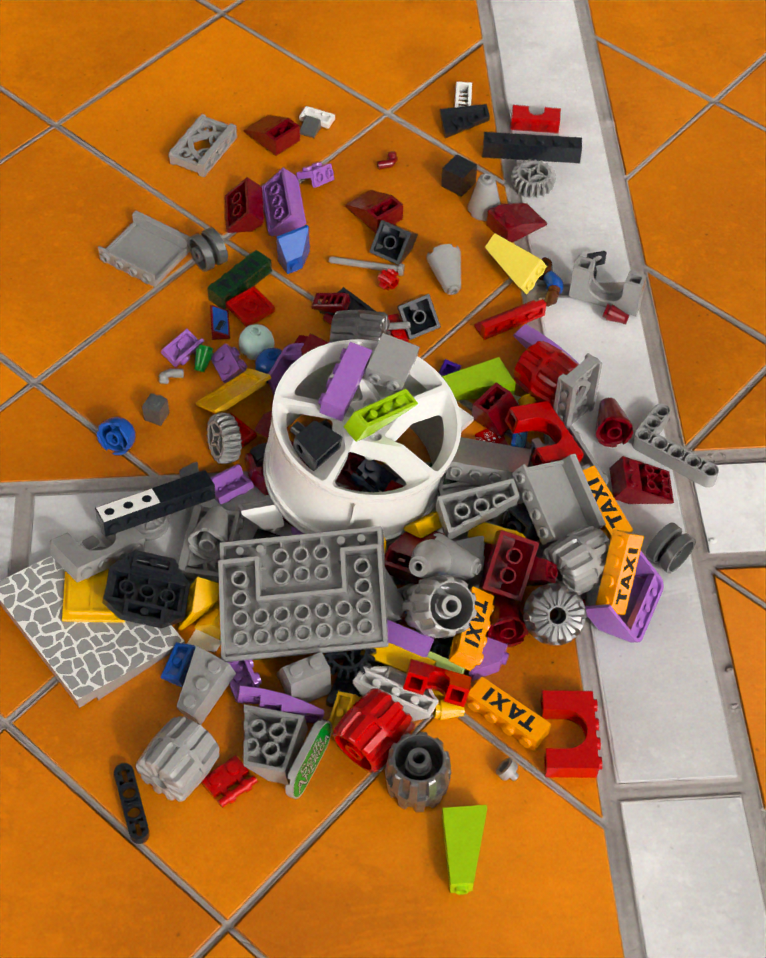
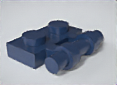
M366 458L350 476V479L355 482L357 487H362L367 492H379V490L384 492L391 480L395 482L398 480L397 477L376 461L367 460Z

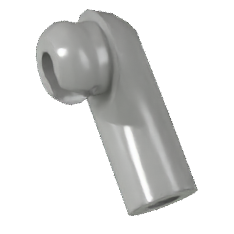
M168 369L161 372L158 376L160 377L159 383L168 384L169 378H184V369Z

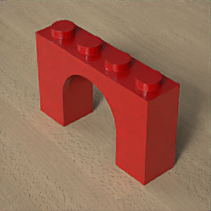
M549 401L509 408L505 422L513 434L539 431L548 435L555 442L554 445L536 448L531 459L533 466L560 461L572 454H576L579 463L584 456L582 449L578 446Z
M542 690L540 700L541 717L544 719L572 721L582 729L585 735V740L574 748H546L544 755L545 777L597 778L599 770H602L603 762L602 757H598V750L601 749V739L597 737L596 731H599V718H595L598 702L593 697V691Z

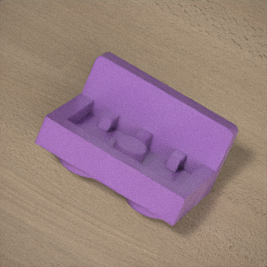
M321 162L312 163V166L302 167V171L296 173L298 179L311 178L313 187H318L334 180L331 163L322 164Z
M186 329L163 348L161 353L175 368L180 364L183 366L190 360L189 356L192 353L196 355V348L199 347V344L202 345L204 339L198 340Z
M226 343L215 351L211 358L224 383L243 373L247 368L246 363L240 359V352L234 346L230 347Z
M239 464L211 477L215 484V500L219 504L227 503L234 497L245 494L248 490L254 488L252 481L243 474Z
M253 660L227 662L236 672V675L229 684L236 701H238L239 686L259 688V684H262L258 672L254 673L252 669L254 667Z

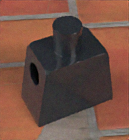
M297 421L290 429L296 435L293 444L294 450L313 471L341 447L343 437L317 421L311 422L307 427Z

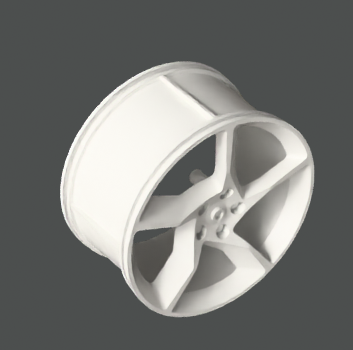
M351 339L328 343L307 352L297 359L284 373L276 388L272 404L269 437L263 460L266 488L273 503L283 517L304 534L381 526L386 539V546H390L406 532L403 529L404 526L435 511L436 500L439 497L438 486L443 485L446 470L449 468L460 442V410L454 394L446 381L431 365L417 356L403 390L407 389L418 402V405L372 435L356 442L343 427L352 414L397 392L366 381L364 373L343 421L321 414V405L318 404L322 392L326 393L327 391L325 387L329 377H334V374H332L336 363L341 362L339 358L343 348L347 349L349 343L352 342L371 349L372 357L379 341ZM301 415L330 419L333 423L332 430L343 437L340 449L315 471L311 470L300 459L288 435L287 427ZM409 427L425 445L433 465L431 468L407 447L395 442ZM354 452L365 456L367 460L375 459L385 462L406 482V486L385 492H359L337 486L335 481L347 460L348 453Z

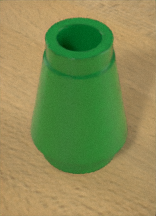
M199 344V347L196 348L194 370L205 372L214 354L212 353L213 348Z

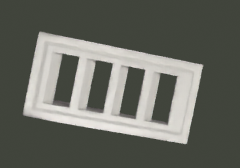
M456 82L455 107H463L458 104L471 106L472 83Z

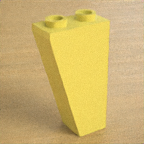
M495 233L485 246L493 258L526 295L534 288L536 281L547 267L540 258Z

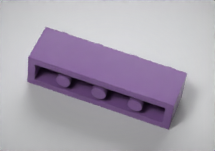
M352 342L349 343L347 349L343 348L339 358L341 362L336 363L332 374H334V377H329L325 387L327 391L326 393L322 392L318 404L321 405V414L343 421L370 362L371 349Z

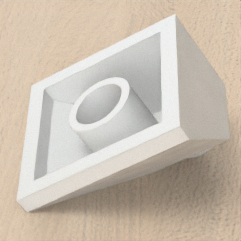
M271 498L238 505L243 516L264 530H268V532L278 531L280 527L284 526L282 514L276 508Z

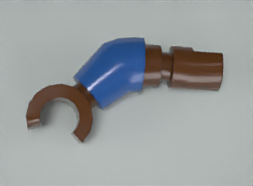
M543 257L542 261L547 267L538 280L544 281L547 285L544 301L546 306L549 307L557 303L564 284L563 280L553 272L552 261L549 258Z

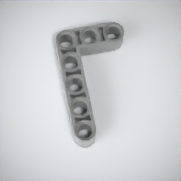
M663 403L655 405L637 428L634 435L633 448L703 487H713L719 473L718 466L659 435L668 423L670 408Z

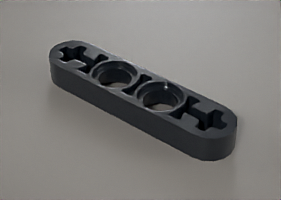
M121 763L115 768L114 776L128 832L134 843L143 844L149 839L150 831L132 766L127 763ZM122 771L127 773L128 782L124 783ZM127 789L135 790V795L131 798L124 797L123 793ZM133 808H138L140 814L137 817H130L128 815L129 811ZM135 824H140L141 831H143L142 836L136 834Z

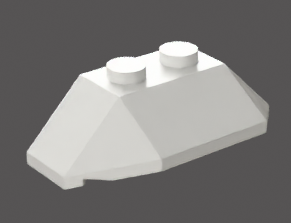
M365 666L363 667L365 674L363 675L359 671L353 680L354 686L362 696L373 688L380 689L382 692L391 695L394 702H399L404 706L403 711L411 715L412 721L429 718L439 701L432 689H426L423 695L404 690L403 685L406 673L390 666H375L371 669Z

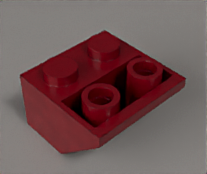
M495 383L473 403L472 416L475 421L499 437H502L510 429L505 422L509 408L519 406L509 390Z

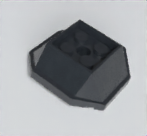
M134 550L128 556L110 566L102 603L121 620L162 629L184 620L190 583L179 569L175 559Z

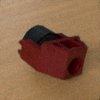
M262 443L253 447L249 453H246L244 460L249 479L266 496L269 493L264 480L263 460L267 443Z

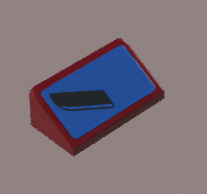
M210 305L212 340L230 339L229 310Z

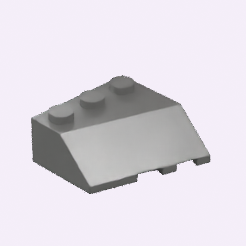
M244 704V767L268 781L289 785L288 773L302 748L308 731L305 717L303 715Z

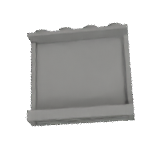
M136 210L132 214L133 223L106 249L101 246L98 247L100 260L128 273L132 277L142 280L146 284L156 287L190 252L188 247V237L190 236Z
M460 437L457 452L446 471L445 479L483 486L513 479L512 472L524 464L526 467H529L532 449Z
M576 454L569 455L560 461L526 467L524 464L512 472L542 545L556 542L563 536L586 526H594L596 529H600L606 525Z

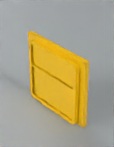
M249 368L197 401L196 405L216 414L218 412L222 413L265 386L266 381L271 379V376Z
M109 568L78 583L65 571L62 621L125 622V620L117 618L102 603Z

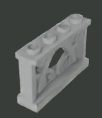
M201 114L194 124L187 129L183 137L178 140L177 144L170 149V164H176L197 172L199 176L205 177L236 140V125L231 123L227 125ZM209 139L210 148H204L199 151L195 150V142Z
M589 353L585 355L584 361L569 374H562L558 378L553 409L567 429L588 410L591 412L594 409L602 362Z
M198 504L193 507L178 563L179 569L187 579L195 580L197 577L219 583V571H209L207 565L211 564V567L216 570L215 565L218 564L220 558L217 560H213L214 557L202 559L194 556V553L189 548L188 537L210 509ZM227 510L228 521L233 523L232 527L228 528V535H230L228 542L240 541L239 530L244 527V518H241L240 510ZM203 566V570L191 569Z

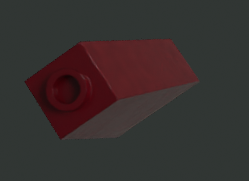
M486 544L483 572L492 544ZM535 557L526 586L555 583L558 574L557 565L546 559Z

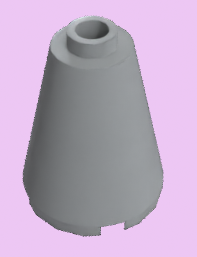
M485 173L478 178L468 203V211H470L473 218L487 221L488 210L501 203L495 177Z
M452 244L437 246L433 248L431 254L428 252L427 262L444 292L454 295L461 289L460 248L457 245L453 247Z
M211 507L188 537L189 548L202 559L214 557L213 560L220 558V543L228 542V512L223 507Z
M441 533L434 535L437 536L434 540L444 543L452 556L451 568L447 575L473 578L480 573L482 565L479 558Z
M429 539L422 541L413 550L409 563L410 572L423 579L434 575H446L451 568L452 556L448 551V547L439 540Z

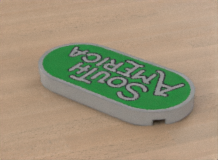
M318 720L309 732L288 773L290 784L285 786L287 796L298 799L305 791L330 741L332 724L328 720Z

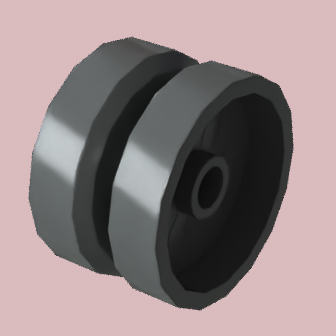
M210 227L203 230L201 235L197 233L188 237L190 253L202 271L206 272L213 269L215 264L221 265L228 261L226 246L214 228Z
M671 522L663 527L650 542L646 550V557L654 563L659 562L660 568L667 574L672 573L691 554L696 540L688 533L682 534V528Z

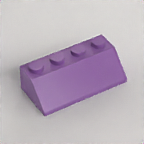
M282 168L262 186L266 222L270 236L282 235L306 224L299 180L296 175Z

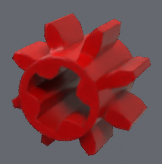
M390 268L382 270L378 275L379 286L388 291L395 289L399 284V278H397L399 273Z

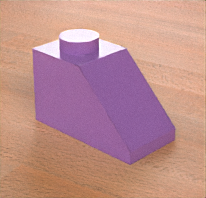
M487 637V643L482 651L484 657L479 666L476 665L469 671L471 681L499 672L501 665H506L509 653H506L508 644Z

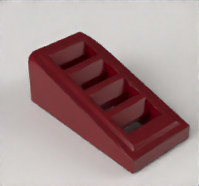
M316 293L311 308L331 313L345 311L348 309L350 297L347 293Z

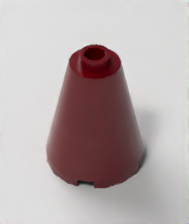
M614 398L603 399L599 403L595 435L598 442L606 447H617V444L620 443L624 445L633 435V426Z
M493 595L494 610L489 619L491 625L487 631L488 638L508 644L507 647H513L522 643L526 634L528 636L529 632L515 600Z

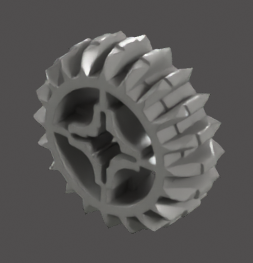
M529 159L527 162L523 160L522 163H517V166L514 167L511 173V183L514 186V190H518L519 194L523 193L524 197L530 195V197L536 196L538 198L539 195L549 194L553 190L556 181L555 171L552 169V166H548V163H543L542 160L536 161L535 159L531 161Z
M217 413L210 417L207 423V443H209V450H211V455L214 456L215 461L221 464H229L238 460L241 455L242 440L239 431L240 427L237 426V421L230 413Z

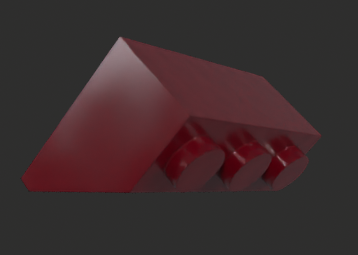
M248 177L225 195L226 231L228 233L253 232L264 223L262 186Z
M503 530L496 531L478 589L521 602L539 543Z

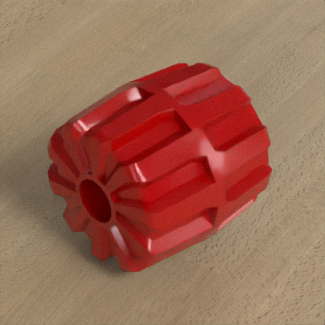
M537 341L535 344L530 345L518 359L513 372L515 376L514 381L527 394L534 397L535 400L538 402L549 401L554 408L558 378L562 374H569L579 364L567 353L550 343Z
M373 688L346 712L334 728L332 734L338 747L355 764L369 772H377L387 763L392 744H397L401 740V736L407 733L411 735L415 729V724L412 722L413 718L411 715L403 711L404 706L401 703L394 702L392 696L388 693Z

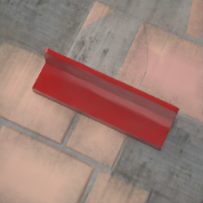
M543 299L539 301L532 300L475 323L474 327L481 337L486 340L545 316L546 302Z

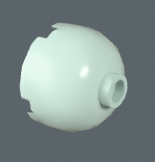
M261 324L247 326L239 337L240 353L246 355L250 360H256L263 350L275 347L272 332Z

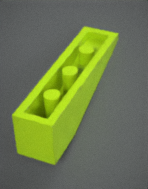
M404 389L355 411L343 427L358 442L416 407L418 402L407 389Z

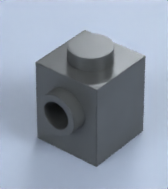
M151 393L142 406L144 420L159 426L163 424L170 413L168 399L161 395Z

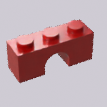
M513 105L511 130L559 134L561 108L545 107L543 114L533 115L529 112V106Z
M411 659L405 675L403 689L423 695L426 689H435L443 694L444 702L464 707L470 692L471 677Z

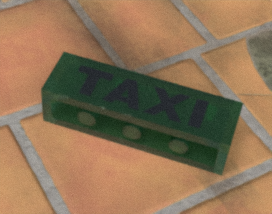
M257 250L247 255L244 260L209 285L207 288L209 301L220 308L226 309L227 301L252 288L272 272L271 259Z

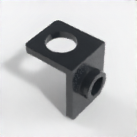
M606 251L587 254V258L590 259L602 256L599 261L595 262V280L597 274L596 266L605 264Z

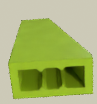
M500 357L442 376L452 390L456 401L479 399L495 383L509 390L512 395L515 392L516 382Z
M487 805L447 807L442 809L450 893L463 895L473 891Z

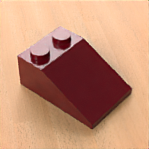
M527 203L500 204L488 210L487 226L495 234L511 243L547 225V222Z

